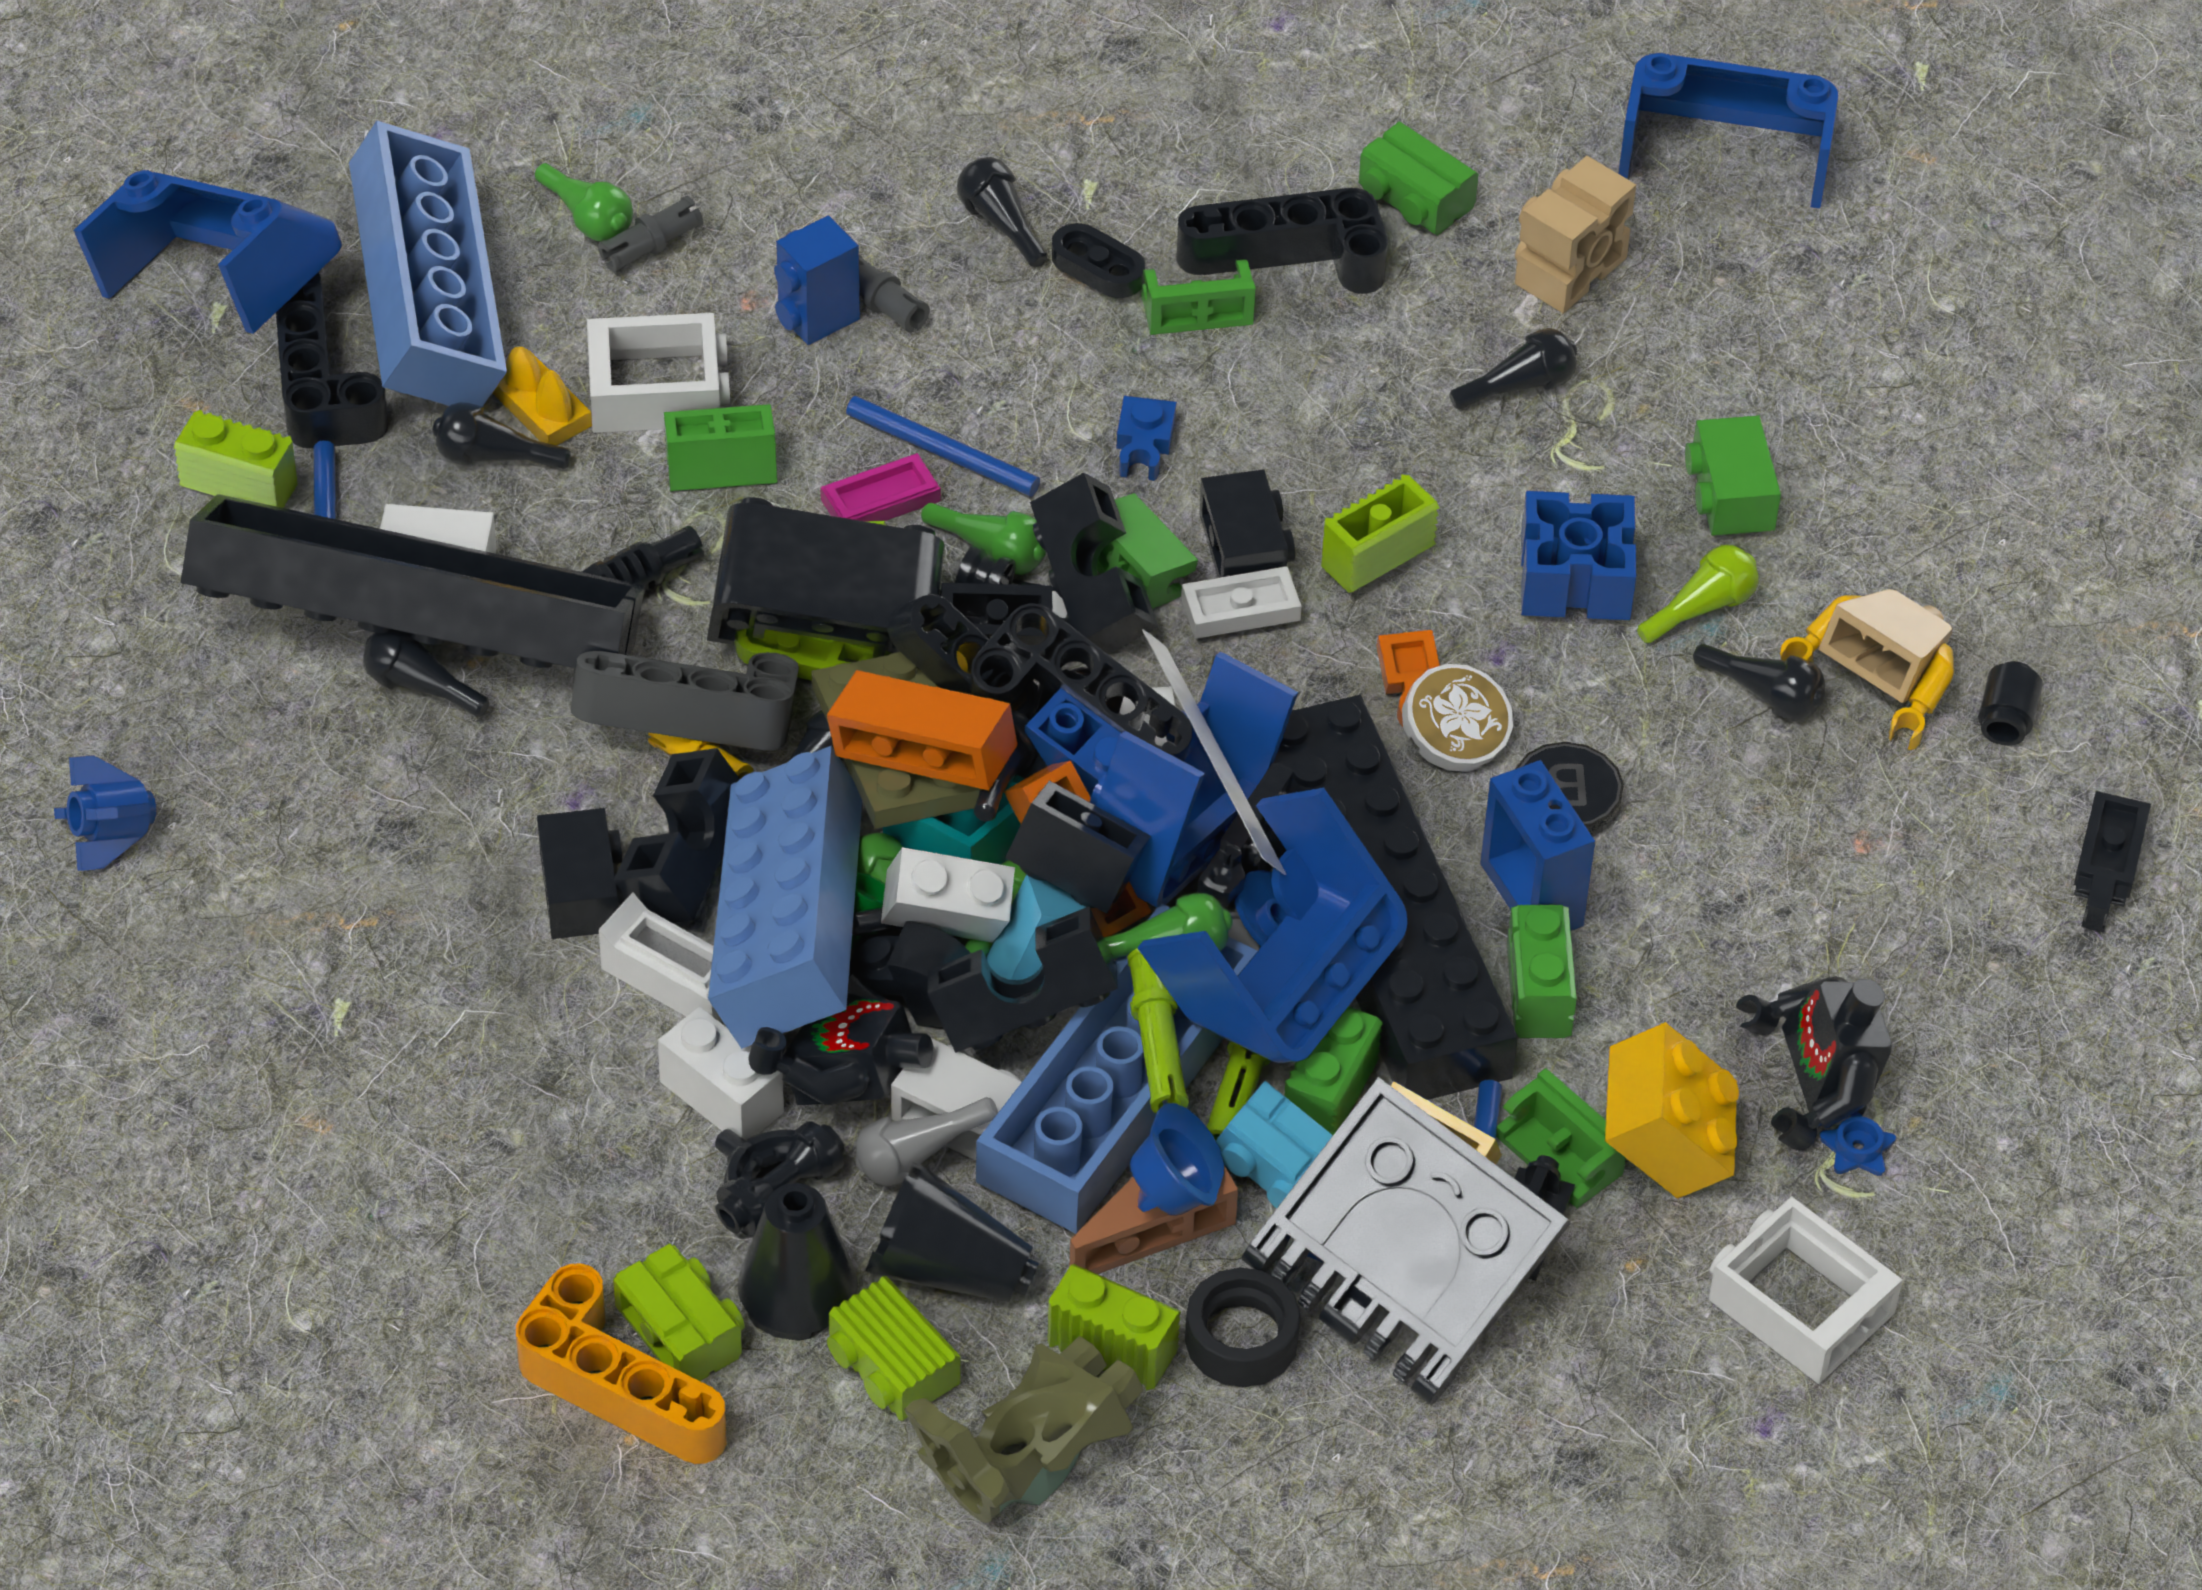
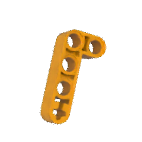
M582 1263L568 1264L560 1267L546 1282L516 1324L518 1364L523 1377L540 1388L686 1462L706 1464L716 1460L723 1453L727 1445L725 1401L721 1394L713 1387L602 1332L605 1325L603 1280L599 1272L593 1267ZM579 1301H582V1302H583V1303H580V1304H572L573 1302H579ZM540 1345H551L548 1347H537ZM595 1370H600V1371H602V1372H600V1373H592V1374H591V1373H588V1372H590V1371H595ZM645 1396L655 1397V1398L648 1399V1400L639 1399V1398L645 1397Z

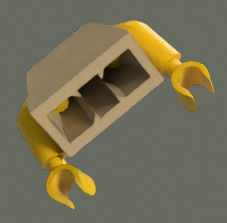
M1886 589L1865 596H1839L1805 629L1808 634L1805 638L1792 637L1784 641L1781 646L1780 658L1781 660H1786L1790 655L1814 663L1813 652L1819 647L1818 650L1899 702L1904 703L1909 700L1912 704L1909 708H1902L1894 713L1889 730V740L1893 739L1898 729L1909 728L1914 732L1909 741L1908 750H1914L1920 745L1925 727V713H1933L1953 679V650L1947 645L1952 634V627L1944 621L1943 615L1936 607L1931 605L1922 607L1896 590Z

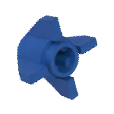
M95 755L69 757L71 786L83 785L80 791H72L69 794L67 807L54 808L55 819H67L72 834L76 837L84 836L88 840L75 842L77 871L103 869L147 833L149 825L153 824L156 818L155 798L151 791H146L144 784L140 780Z

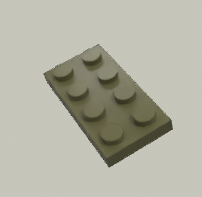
M901 652L852 663H842L812 671V688L827 722V713L856 670L936 687L935 683ZM844 758L875 829L973 809L979 795V788Z

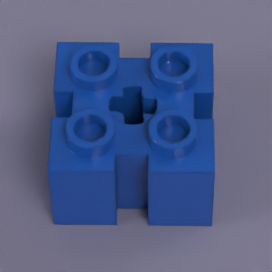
M1526 491L1521 528V566L1523 567L1521 580L1522 616L1565 617L1566 607L1586 608L1588 619H1631L1636 584V544H1633L1635 534V496L1591 494L1590 504L1570 503L1569 493Z

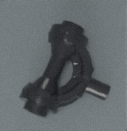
M806 1121L796 1130H776L760 1133L750 1137L747 1141L730 1129L723 1130L717 1136L715 1146L719 1151L728 1156V1167L724 1176V1185L716 1191L718 1204L715 1206V1210L722 1224L732 1233L738 1234L741 1232L747 1236H754L765 1203L774 1190L783 1185L795 1183L798 1179L813 1177L820 1180L821 1178H829L841 1170L844 1166L842 1156L844 1144L841 1138L830 1126L826 1124L820 1126L813 1121ZM782 1162L762 1178L755 1179L760 1169Z

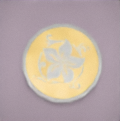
M1444 664L1428 669L1413 683L1402 707L1403 729L1408 739L1410 740L1412 737L1414 743L1420 748L1418 753L1428 762L1448 771L1470 772L1481 768L1483 764L1489 763L1491 760L1493 761L1507 745L1513 729L1512 707L1504 690L1488 674L1468 665Z

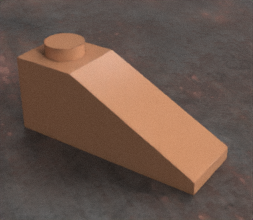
M1224 1165V1176L1217 1194V1200L1213 1206L1202 1204L1182 1215L1172 1216L1157 1207L1142 1212L1137 1207L1140 1187L1134 1177H1132L1070 1239L1069 1267L1071 1264H1076L1099 1274L1236 1224L1238 1188Z

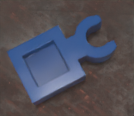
M1124 396L1116 449H1121L1119 455V474L1121 477L1127 478L1130 466L1141 463L1149 468L1148 480L1155 481L1157 479L1160 469V454L1169 455L1177 402Z

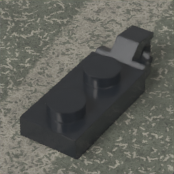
M1277 762L1276 764L1272 763L1247 800L1268 840H1270L1268 834L1272 828L1256 805L1262 798L1290 794L1294 770ZM1237 814L1222 836L1219 850L1200 876L1197 893L1212 895L1226 907L1244 890L1246 878L1244 869L1248 864L1256 866L1262 859L1239 814Z
M2099 791L2095 792L2074 880V885H2076L2074 895L2088 898L2081 927L2104 932L2110 904L2125 906L2126 898L2130 897L2151 803Z

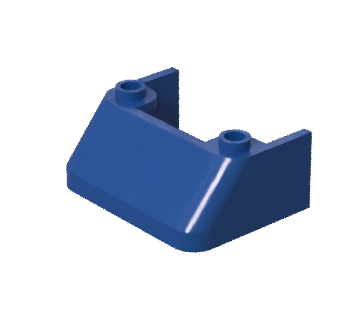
M1665 53L1646 55L1635 65L1625 118L1618 174L1628 179L1640 111L1819 136L1821 141L1810 207L1820 209L1837 109L1838 90L1832 82L1817 75Z
M149 170L138 171L128 176L124 184L73 230L102 297L109 299L175 237L232 250L218 266L244 329L252 334L336 256L342 247V241L336 226L330 219L276 199L151 172Z
M1220 651L1215 656L1201 700L1197 706L1248 800L1269 767L1274 763L1299 692ZM1193 726L1189 753L1185 762L1127 731L1122 732L1119 735L1107 774L1103 775L1098 781L1090 798V803L1151 836L1129 883L1139 899L1156 908L1161 903L1166 905L1207 868L1219 850L1222 836L1238 814ZM1168 733L1166 740L1174 743L1175 736Z
M1325 788L1262 798L1256 805L1286 849V852L1279 859L1286 875L1273 868L1271 884L1274 896L1287 916L1238 976L1206 931L1143 940L1137 947L1190 1021L1276 1063L1301 1061L1312 1053L1402 940L1407 929V912L1401 898Z

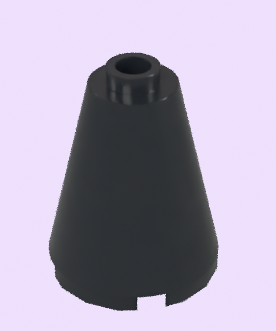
M913 1162L880 1232V1243L876 1251H872L865 1271L880 1278L887 1276L891 1280L1010 1302L1014 1291L1024 1296L1026 1295L1039 1262L1029 1258L1033 1246L925 1166Z
M791 1183L774 1190L765 1203L739 1274L738 1294L740 1302H742V1305L748 1312V1318L758 1329L775 1338L796 1341L811 1339L812 1332L829 1327V1312L833 1307H839L843 1300L849 1301L853 1294H857L858 1280L854 1265L823 1196L809 1185Z

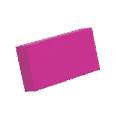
M918 453L820 487L821 501L831 516L864 522L887 521L921 509L928 503L935 504L941 501V488Z

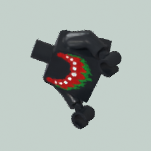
M853 973L848 980L846 1010L802 1026L785 1053V1036L773 1028H760L752 1044L748 1061L751 1069L758 1074L770 1075L776 1071L783 1074L782 1080L792 1088L797 1105H834L840 1102L882 1099L889 1095L891 1084L903 1068H928L933 1058V1042L927 1033H912L905 1009L898 1001L884 998Z
M1834 976L1811 981L1780 992L1778 1000L1768 1002L1750 994L1738 1000L1736 1004L1737 1009L1745 1013H1756L1752 1020L1740 1025V1027L1755 1034L1769 1035L1778 1026L1780 1017L1784 1016L1786 1019L1782 1025V1030L1809 1111L1807 1114L1802 1115L1793 1108L1786 1107L1777 1111L1773 1116L1771 1125L1783 1133L1778 1137V1140L1795 1150L1809 1148L1816 1138L1817 1127L1823 1125L1827 1129L1856 1112L1863 1116L1868 1104L1872 1100L1874 1090L1890 1056L1892 1046L1880 1010L1885 1000V992L1878 983L1865 978L1858 979L1855 982H1848L1842 977Z

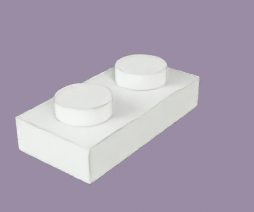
M1287 566L1182 584L1181 600L1195 639L1301 620L1302 606Z

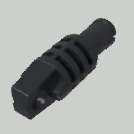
M686 526L656 543L637 542L631 545L630 549H622L616 555L613 554L605 557L603 562L597 561L581 572L644 585L645 593L648 591V588L654 589L660 586L661 582L665 579V575L672 570L704 557V550L700 548L703 545L697 532L693 527Z

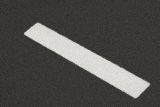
M1142 629L1258 852L1266 862L1286 875L1167 647Z

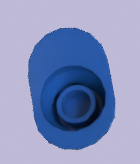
M1165 1103L1157 1111L1149 1136L1130 1160L1132 1175L1140 1187L1137 1207L1142 1212L1157 1207L1169 1215L1178 1216L1202 1204L1213 1206L1217 1200V1194L1224 1176L1222 1154L1212 1133L1201 1119L1188 1108L1177 1103Z

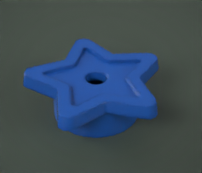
M1857 1112L1853 1113L1850 1118L1845 1119L1838 1129L1820 1132V1141L1836 1153L1834 1172L1836 1174H1843L1856 1168H1861L1877 1176L1883 1175L1885 1164L1882 1153L1891 1147L1896 1140V1136L1893 1133L1883 1132L1875 1121L1862 1117ZM1860 1143L1863 1148L1856 1149L1853 1147V1144Z

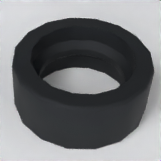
M1239 1267L1218 1271L1200 1282L1189 1298L1184 1340L1189 1357L1204 1375L1221 1384L1249 1387L1268 1383L1284 1373L1296 1356L1301 1313L1295 1295L1280 1279L1262 1270ZM1245 1306L1256 1308L1270 1315L1278 1325V1332L1274 1339L1263 1346L1243 1349L1229 1347L1216 1340L1208 1332L1207 1322L1210 1316L1224 1308Z

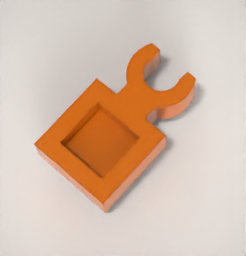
M1432 630L1379 635L1376 648L1386 694L1402 692L1397 709V718L1402 727V707L1409 689L1428 669L1440 666Z

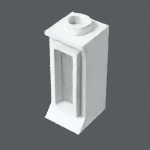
M632 892L599 928L601 969L684 1016H688L700 1006L721 1023L722 1019L708 1000L714 946L651 912Z

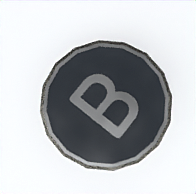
M1571 742L1545 744L1527 753L1515 768L1517 769L1541 760L1592 837L1602 832L1603 826L1611 820L1614 822L1620 814L1624 783L1619 769L1605 754L1587 745ZM1558 805L1549 806L1552 810L1561 809Z

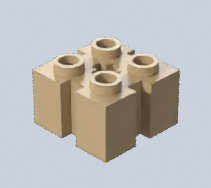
M1587 155L1570 170L1564 169L1560 172L1553 182L1552 188H1548L1539 197L1533 196L1530 198L1520 212L1519 223L1521 224L1519 240L1521 242L1515 252V259L1517 260L1515 284L1564 314L1589 292L1590 282L1597 277L1603 280L1627 258L1631 229L1626 227L1624 223L1633 214L1636 184Z

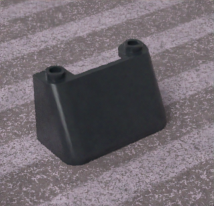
M756 497L744 498L740 503L734 504L728 509L707 641L734 645L735 635L738 631L753 629L752 638L763 639L765 629L874 647L872 658L884 656L885 651L890 653L900 652L890 640L887 631L888 620L892 612L899 606L924 595H939L945 549L944 541L935 536L936 533L933 529L922 525H908L900 528L775 507L771 502Z

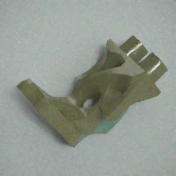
M1079 1336L1060 1354L1042 1343L1037 1344L1030 1365L1019 1386L1003 1400L982 1411L986 1420L976 1438L972 1436L968 1428L947 1417L932 1402L925 1398L912 1401L904 1410L923 1445L917 1452L920 1459L937 1475L948 1492L966 1511L981 1522L989 1523L1014 1502L1029 1505H1040L1064 1482L1085 1446L1096 1441L1129 1434L1134 1427L1125 1409L1143 1393L1144 1389L1135 1371L1120 1360L1113 1363L1097 1378L1096 1376L1107 1365L1095 1346ZM1020 1443L1027 1444L1024 1449L1010 1455L1000 1454L1006 1447Z

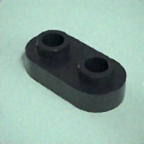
M1067 224L1054 233L1052 237V261L1061 271L1100 293L1113 298L1130 297L1142 289V285L1145 283L1143 276L1145 260L1136 250L1087 224Z

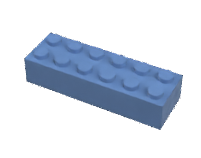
M376 121L350 160L349 167L382 387L442 403L446 406L462 402L483 407L507 373L470 149Z
M832 745L813 753H801L793 757L789 762L767 771L749 773L738 782L731 784L708 1000L741 1049L753 1044L758 1030L762 1027L773 1028L783 1034L846 1010L862 799L851 775L840 758L835 756Z
M1161 903L1149 919L1170 909V907ZM1229 937L1225 948L1221 951L1237 976L1257 952V950ZM1128 956L1120 957L1115 961L1117 965L1118 989L1111 991V994L1102 1002L1090 1007H1080L976 1141V1182L1075 1234L1082 1228L1128 1167L1134 1153L1149 1136L1156 1113L1150 1107L1151 1097L1139 1022L1131 1015L1130 1002H1132L1134 990L1131 971L1127 962ZM1178 1006L1173 1017L1186 1089L1224 1037L1190 1021Z

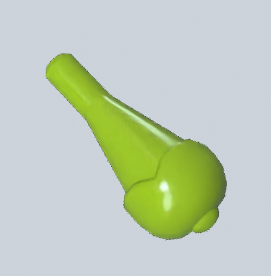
M1720 545L1710 550L1700 560L1699 569L1666 607L1638 625L1637 632L1639 637L1645 643L1651 644L1681 622L1724 606L1733 607L1746 602L1755 593L1759 584V575L1754 557L1734 545Z

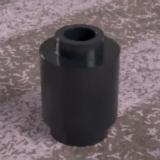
M2010 661L1994 666L1988 673L1978 720L1981 724L1982 734L1993 743L2004 746L2017 745L2033 729L2043 681L2039 674L2027 664Z

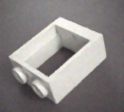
M714 313L587 319L593 433L665 429L664 412L720 408V405L730 404L729 373H718V366L728 365L726 334H715ZM703 356L705 381L612 385L611 360Z
M1791 1196L1776 1211L1773 1212L1771 1209L1764 1211L1753 1223L1748 1236L1737 1246L1729 1244L1718 1253L1710 1267L1713 1277L1708 1300L1817 1384H1820L1895 1314L1903 1279ZM1786 1248L1851 1296L1814 1331L1749 1283Z

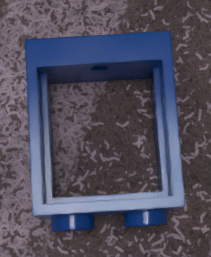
M1541 760L1490 778L1480 861L1484 871L1510 910L1511 907L1517 905H1563L1569 907L1571 931L1583 927L1595 848L1594 838ZM1558 805L1561 809L1552 810L1549 806Z

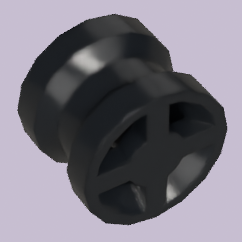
M972 546L962 559L955 583L1012 584L1015 576L1016 562L1005 556L999 559L988 557L984 549Z

